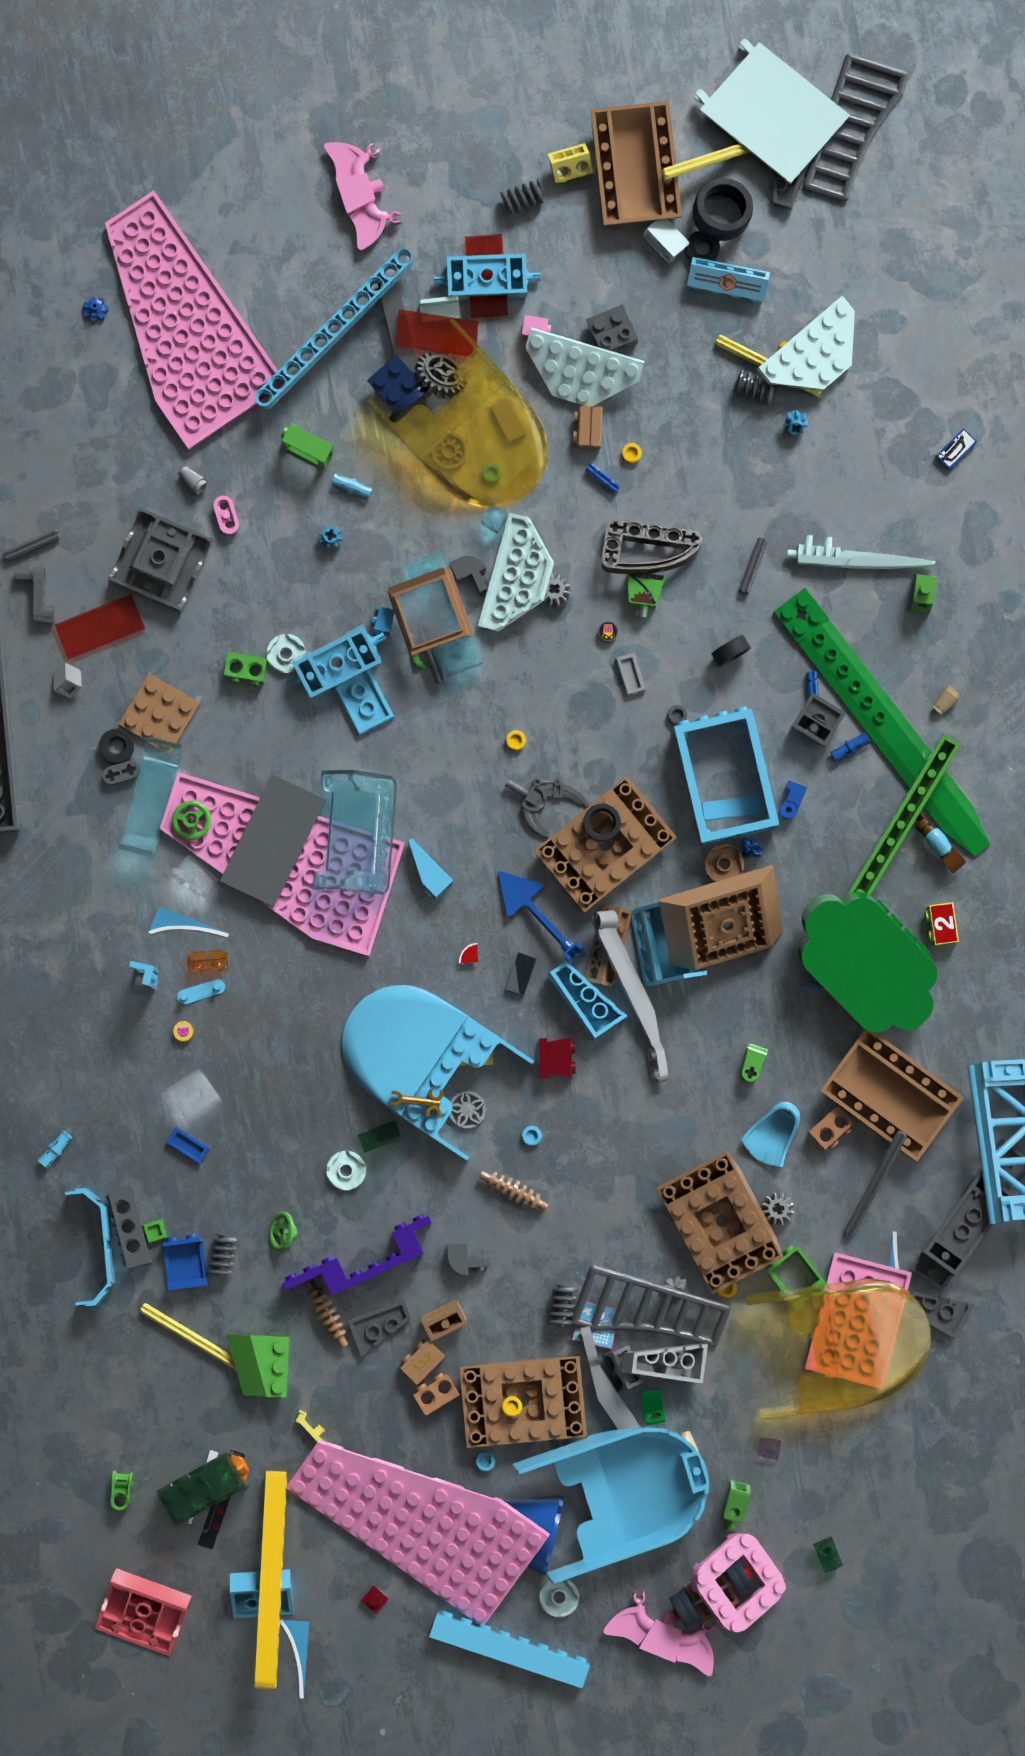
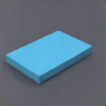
M370 669L334 686L359 735L394 718Z

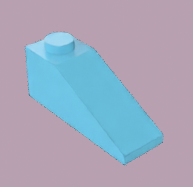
M411 838L409 840L411 851L422 884L425 886L422 890L430 898L432 896L437 898L453 883V880Z

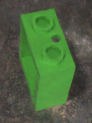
M290 424L289 428L285 427L281 434L283 448L326 469L334 454L332 444L293 424Z
M790 1245L782 1252L784 1254L783 1258L768 1265L765 1271L793 1308L796 1309L827 1285V1283L798 1246L793 1248ZM796 1253L817 1281L793 1298L774 1274L773 1270Z

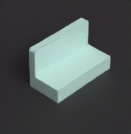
M668 219L656 220L642 235L668 264L674 261L678 253L689 244V241Z
M458 296L419 300L421 324L461 320Z

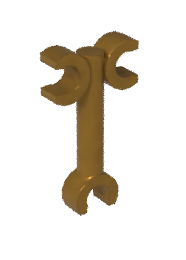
M430 1088L428 1090L429 1098L402 1095L399 1091H391V1094L398 1096V1100L390 1102V1104L393 1106H397L400 1103L429 1106L425 1111L426 1116L429 1117L430 1111L434 1109L437 1112L436 1118H440V1099H442L444 1092L440 1090L439 1096L434 1097L432 1095L433 1089Z

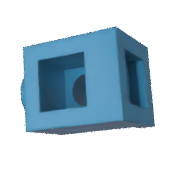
M376 605L375 612H378V615L374 614L371 625L375 626L374 635L377 636L382 632L384 636L390 635L395 616L394 610Z

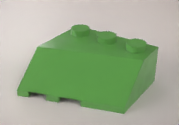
M226 1334L242 1395L286 1398L289 1337Z

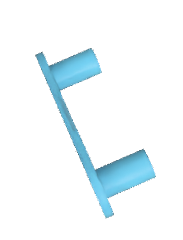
M217 979L179 991L177 1000L180 1004L186 1005L223 993L225 984Z

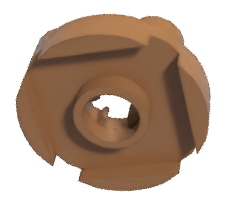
M720 844L708 852L704 862L705 871L714 882L731 878L742 873L744 858L735 847L729 844ZM721 859L730 862V867L727 866L728 869L723 870V867H719Z

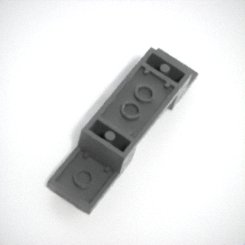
M1002 1138L995 1146L996 1151L1006 1142ZM1012 1147L1001 1158L1025 1157V1155ZM1025 1165L1000 1166L1019 1182L1025 1175ZM981 1167L967 1185L968 1189L937 1233L931 1236L909 1267L910 1270L941 1292L952 1277L959 1273L992 1226L989 1225ZM999 1177L1002 1197L1013 1196L1012 1192L1015 1188Z

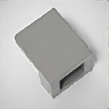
M64 663L53 674L54 691L71 698L82 687L81 671Z

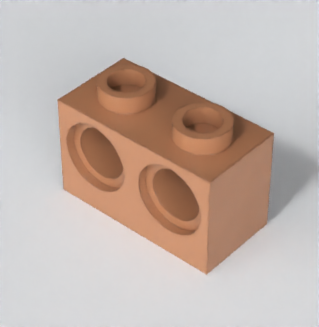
M837 1105L808 1133L823 1150L827 1148L831 1150L839 1143L837 1138L842 1134L846 1136L854 1129L852 1127L854 1121ZM838 1116L845 1120V1125L842 1128L836 1127L834 1123ZM822 1130H827L830 1133V1139L826 1142L820 1138Z
M440 1373L432 1378L433 1383L428 1386L424 1383L415 1388L416 1393L413 1396L425 1416L460 1395L448 1374L443 1375V1373ZM447 1382L450 1385L449 1392L441 1393L438 1389L439 1384ZM425 1392L433 1396V1400L429 1404H425L421 1400V1396Z

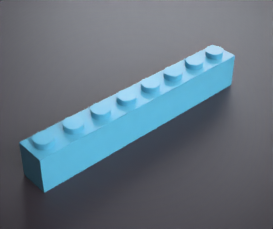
M443 1610L441 1613L437 1612L429 1635L430 1638L583 1688L590 1664L586 1662V1658L577 1655L575 1658L567 1656L568 1652L556 1649V1652L548 1650L549 1646L537 1642V1645L529 1643L530 1640L518 1636V1639L510 1637L511 1633L503 1630L495 1632L491 1630V1626L481 1623L477 1626L472 1624L470 1619L461 1617L459 1620L453 1618V1614Z

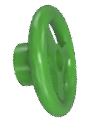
M197 801L181 803L172 814V827L174 831L186 840H196L203 837L211 826L209 810L205 805ZM186 807L199 808L196 813L193 811L186 812L185 814L180 813ZM204 814L205 825L197 833L196 825L199 822V817ZM194 817V823H188V818ZM178 819L182 820L185 826L190 828L191 834H187L179 828Z
M287 1212L278 1213L273 1218L269 1230L272 1247L276 1251L282 1252L290 1247L292 1241L297 1236V1228L294 1225L293 1218ZM281 1218H285L284 1221H283V1223H282V1226H279V1228H276L277 1223L279 1222V1220H280ZM275 1234H278V1237H280L281 1246L277 1244Z

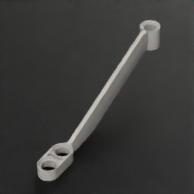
M614 910L594 912L592 915L593 927L597 930L598 938L649 1042L647 1056L651 1079L654 1083L665 1082L668 1079L665 1051L660 1043L655 1010L616 931L618 924L617 913Z
M590 1326L580 1328L599 1402L617 1429L640 1427L599 1365Z

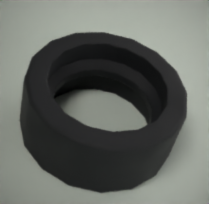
M740 635L717 648L711 655L718 667H722L745 654L751 647L744 635Z
M608 804L591 806L583 818L585 833L597 842H606L613 839L621 827V818L618 811ZM605 811L612 816L614 826L609 833L597 834L592 830L590 820L596 812Z

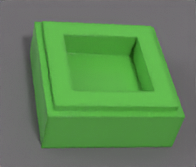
M162 1219L142 1225L148 1244L168 1238Z

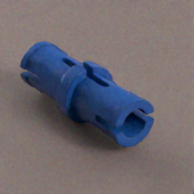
M863 732L856 738L845 741V744L831 751L830 754L837 763L850 754L854 755L857 750L871 742L866 733Z

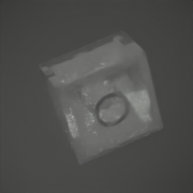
M200 1068L166 1090L189 1124L223 1101Z

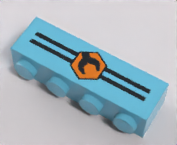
M692 257L687 286L695 290L705 289L710 290L714 294L725 293L734 298L745 297L751 301L759 302L765 299L770 272Z

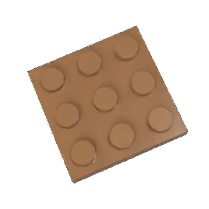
M149 673L123 715L119 725L166 753L171 754L200 703Z

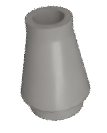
M187 466L180 470L178 475L183 479L191 493L199 495L205 490L207 483L204 477L190 470Z

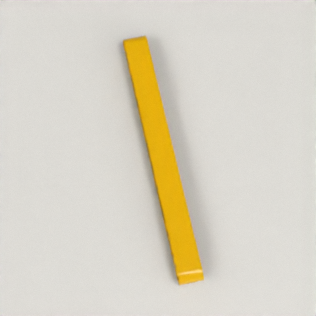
M266 1471L255 1690H276L287 1490V1472Z

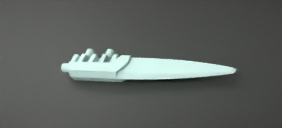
M805 535L804 545L798 544L797 550H788L787 558H797V564L850 569L913 568L931 566L936 562L880 553L848 550L841 553L840 547H832L833 537H825L824 546H812L813 536Z

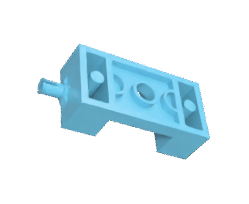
M526 254L447 257L446 276H434V285L446 284L448 297L458 296L459 300H468V296L507 295V298L527 297L528 281H540V272L528 273ZM488 270L492 272L493 277L490 280H484L481 277L482 272Z
M364 624L346 632L345 636L313 652L308 651L293 659L292 664L298 675L287 681L291 688L302 682L310 698L381 663V657L377 652L376 644L387 639L383 632L372 638ZM334 657L342 659L343 663L340 667L332 666L331 660Z

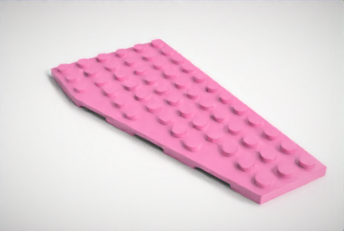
M153 190L107 221L105 226L155 402L188 450H190L257 405L255 400L257 391L278 370ZM277 381L274 384L275 389H280L284 386L282 381ZM263 395V396L260 398V402L263 401L264 399H266V398L269 397V396H268V395Z
M177 772L160 830L223 874L260 797ZM186 801L202 803L207 807L211 815V826L208 832L196 840L181 838L172 827V814L178 805ZM186 807L180 813L185 814L189 811L196 813L199 808ZM204 814L199 817V822L196 825L197 833L205 825ZM318 816L275 906L272 907L264 902L262 903L312 939L370 957L405 842ZM189 817L188 823H194L195 818ZM178 819L179 828L183 832L191 834L190 828L185 826L182 820Z
M319 1440L286 1488L479 1625L480 1623L486 1624L550 1535L499 1498H491L464 1489L463 1486L435 1477L433 1479L403 1469L404 1467L377 1458L372 1459L345 1450L341 1446Z

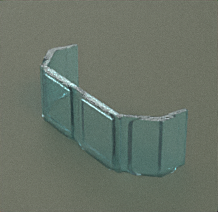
M147 736L145 737L144 756L122 840L118 843V849L154 858L162 834L160 826L178 771L182 745Z

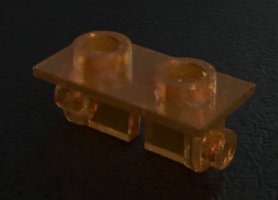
M223 949L210 950L209 957H206L205 951L187 954L189 971H220L229 968L228 953L223 951Z

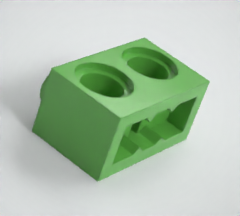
M228 652L224 676L228 678L229 682L239 683L240 680L248 681V685L259 686V683L264 684L268 660L267 658ZM235 663L241 665V670L238 673L230 671L231 666ZM259 667L261 673L258 676H252L250 674L251 668Z

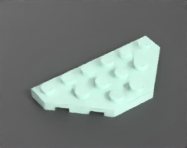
M843 296L839 297L761 364L757 371L770 385L778 384L794 388L824 390L852 366L854 309Z
M532 327L525 347L552 396L590 407L639 382L645 362Z
M512 513L508 515L478 623L480 628L499 632L544 601L554 562L530 518L527 516Z

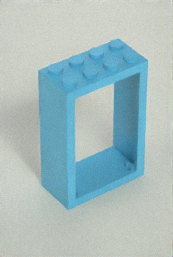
M747 707L735 709L734 713L731 714L724 711L716 713V716L709 719L708 716L698 717L692 723H689L688 720L677 722V725L673 728V735L699 846L776 829L779 826V821L752 709L747 710ZM733 721H742V724L747 723L768 816H765V820L711 832L710 829H706L685 737H688L687 733L694 730Z

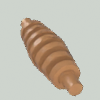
M484 1171L481 1172L479 1178L488 1183V1188L494 1185V1192L496 1193L499 1188L502 1189L500 1196L503 1198L506 1192L510 1193L507 1198L508 1201L511 1202L513 1196H516L517 1198L514 1202L516 1204H519L522 1199L524 1200L522 1204L524 1207L530 1203V1209L538 1207L544 1211L546 1210L548 1203L542 1201L538 1193L535 1197L532 1196L534 1192L532 1189L526 1193V1185L523 1184L520 1190L518 1189L520 1182L517 1180L514 1186L510 1185L513 1180L512 1178H508L507 1182H504V1175H501L498 1179L496 1178L498 1173L494 1172L492 1175Z
M313 1280L305 1283L309 1289L307 1296L308 1298H314L310 1302L311 1306L318 1305L313 1311L314 1313L319 1311L322 1313L316 1317L317 1320L325 1318L326 1321L321 1326L329 1325L330 1328L326 1332L327 1334L333 1332L334 1335L330 1337L332 1341L336 1340L341 1348L348 1345L344 1338L346 1330L341 1331L339 1329L343 1326L342 1322L336 1323L340 1315L332 1316V1313L337 1311L336 1307L329 1310L328 1306L333 1303L331 1300L325 1303L324 1299L328 1298L327 1294L321 1296L320 1292L323 1289L316 1287Z

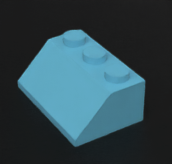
M290 1569L282 1570L280 1615L294 1614ZM261 1571L230 1574V1597L233 1619L258 1617Z

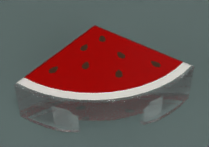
M477 942L469 944L462 950L459 956V964L478 963Z

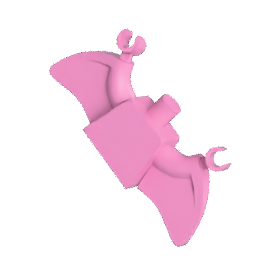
M326 143L324 148L336 168V185L346 215L350 217L356 228L358 250L363 251L381 236L387 220H390L395 225L401 224L400 221H394L396 216H402L399 212L393 211L391 214H387V212L377 209L374 193L384 190L382 181L379 179L370 182L367 173H364V165L370 160L369 157L371 155L377 156L380 153V149L372 153L371 148L375 144H369L367 152L364 153L356 146L347 143Z
M643 1590L641 1598L636 1597V1591L633 1592V1598L637 1606L626 1608L616 1614L603 1630L606 1635L620 1636L631 1640L639 1645V1649L674 1663L675 1661L689 1663L705 1675H712L714 1664L713 1651L704 1633L711 1632L716 1623L712 1627H708L706 1622L709 1620L703 1622L701 1629L698 1628L693 1633H682V1629L675 1627L677 1619L670 1611H667L664 1621L658 1619L653 1621L645 1613V1606H643L645 1592Z

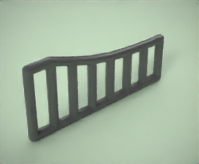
M850 53L845 56L831 100L838 105L839 100L842 99L879 111L880 114L874 122L849 114L850 117L846 120L847 122L869 128L864 139L838 130L832 137L859 145L856 156L823 146L811 160L803 184L805 189L841 201L848 200L858 169L871 140L904 93L909 78L908 72ZM851 63L900 78L897 89L849 74ZM845 81L891 95L892 98L886 105L843 92ZM821 154L852 163L849 174L818 165ZM815 173L845 181L843 191L839 192L812 183Z
M591 1265L571 1321L573 1325L582 1328L590 1326L591 1330L653 1332L716 1347L731 1307L721 1302L600 1266ZM595 1275L605 1276L607 1279L592 1321L580 1319ZM614 1281L625 1282L626 1285L613 1321L599 1323ZM634 1285L645 1288L633 1323H622L621 1320ZM653 1291L664 1294L654 1324H643L642 1320ZM676 1297L682 1299L683 1303L673 1328L662 1326L671 1298ZM691 1302L702 1305L693 1333L681 1330ZM710 1308L721 1311L712 1338L700 1335Z

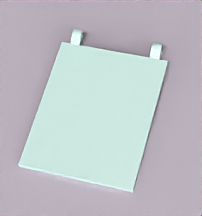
M743 39L740 42L739 49L748 54L747 57L710 98L701 89L695 93L694 98L703 104L700 112L791 184L850 115L760 42L754 48L748 40Z

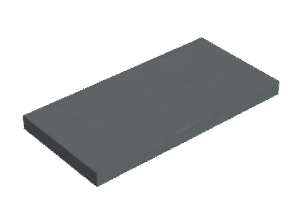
M272 774L220 882L274 907L326 799Z

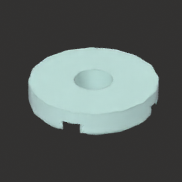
M292 634L276 636L267 647L268 662L274 670L280 673L289 674L295 672L296 669L292 664L293 659L306 653L302 641ZM285 648L292 651L289 659L281 657V651Z
M341 1151L330 1158L326 1173L328 1180L334 1187L340 1190H351L357 1188L363 1182L366 1175V1167L358 1154L352 1151ZM343 1165H349L352 1168V1173L347 1177L343 1176L340 1172Z
M549 1579L540 1590L539 1601L547 1614L554 1617H565L576 1609L579 1602V1593L576 1585L569 1579L554 1584ZM558 1591L563 1592L565 1595V1599L561 1603H557L553 1599L554 1594Z

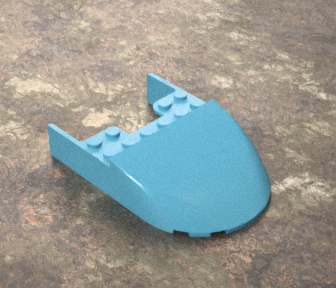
M408 985L385 987L365 997L348 1017L342 1037L343 1059L355 1083L368 1095L466 1161L469 1159L468 1156L438 1136V1131L452 1111V1104L447 1098L443 1096L440 1099V1118H436L437 1112L434 1109L430 1111V1115L427 1117L425 1111L429 1106L400 1103L397 1106L391 1105L390 1102L398 1100V1096L391 1094V1091H399L402 1095L429 1098L428 1090L431 1088L433 1089L432 1095L437 1097L439 1096V1091L443 1090L462 1061L473 1068H479L486 1062L497 1044H501L530 1065L534 1063V1060L441 998L422 988Z
M636 1427L601 1432L587 1436L586 1439L512 1464L517 1474H522L554 1463L558 1478L563 1485L582 1484L592 1516V1520L581 1523L576 1530L583 1559L547 1572V1576L552 1584L676 1541L685 1535L693 1524L699 1520L704 1511L707 1494L709 1493L708 1473L699 1452L684 1437L662 1428Z

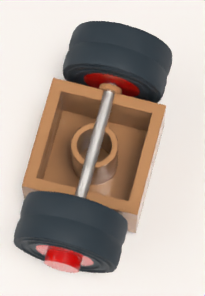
M736 1560L725 1570L730 1580H727L724 1573L715 1579L733 1606L739 1603L732 1589L733 1586L741 1598L755 1591L750 1580L753 1578L747 1567L743 1568L739 1560ZM692 1580L684 1584L692 1599L691 1602L684 1590L669 1598L674 1607L672 1612L677 1621L681 1619L686 1629L700 1622V1618L694 1608L698 1609L704 1622L714 1617L698 1593L693 1592L690 1586Z

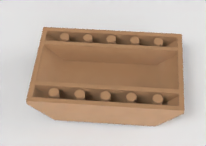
M669 101L591 109L592 136L603 225L682 218L678 176L666 180L662 175L664 168L676 165Z
M867 1030L862 1032L820 1090L836 1105H839L844 1111L889 1144H891L897 1131L907 1134L900 1152L918 1162L964 1098L879 1034Z

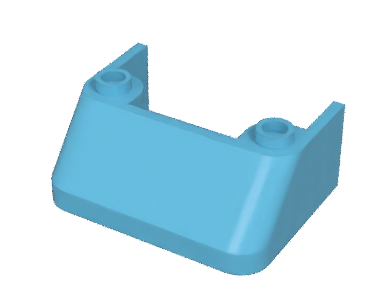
M659 902L638 907L632 911L631 920L643 981L647 986L667 984L707 975V971L693 973L692 969L670 965Z

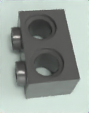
M629 1345L620 1346L602 1354L617 1392L628 1390L644 1382L641 1375L621 1373L623 1352L631 1351Z

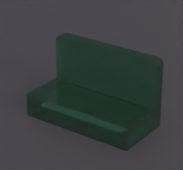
M395 1121L358 1134L364 1153L402 1139Z

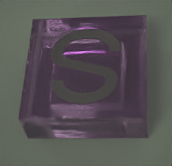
M761 1437L758 1457L778 1460L781 1440Z

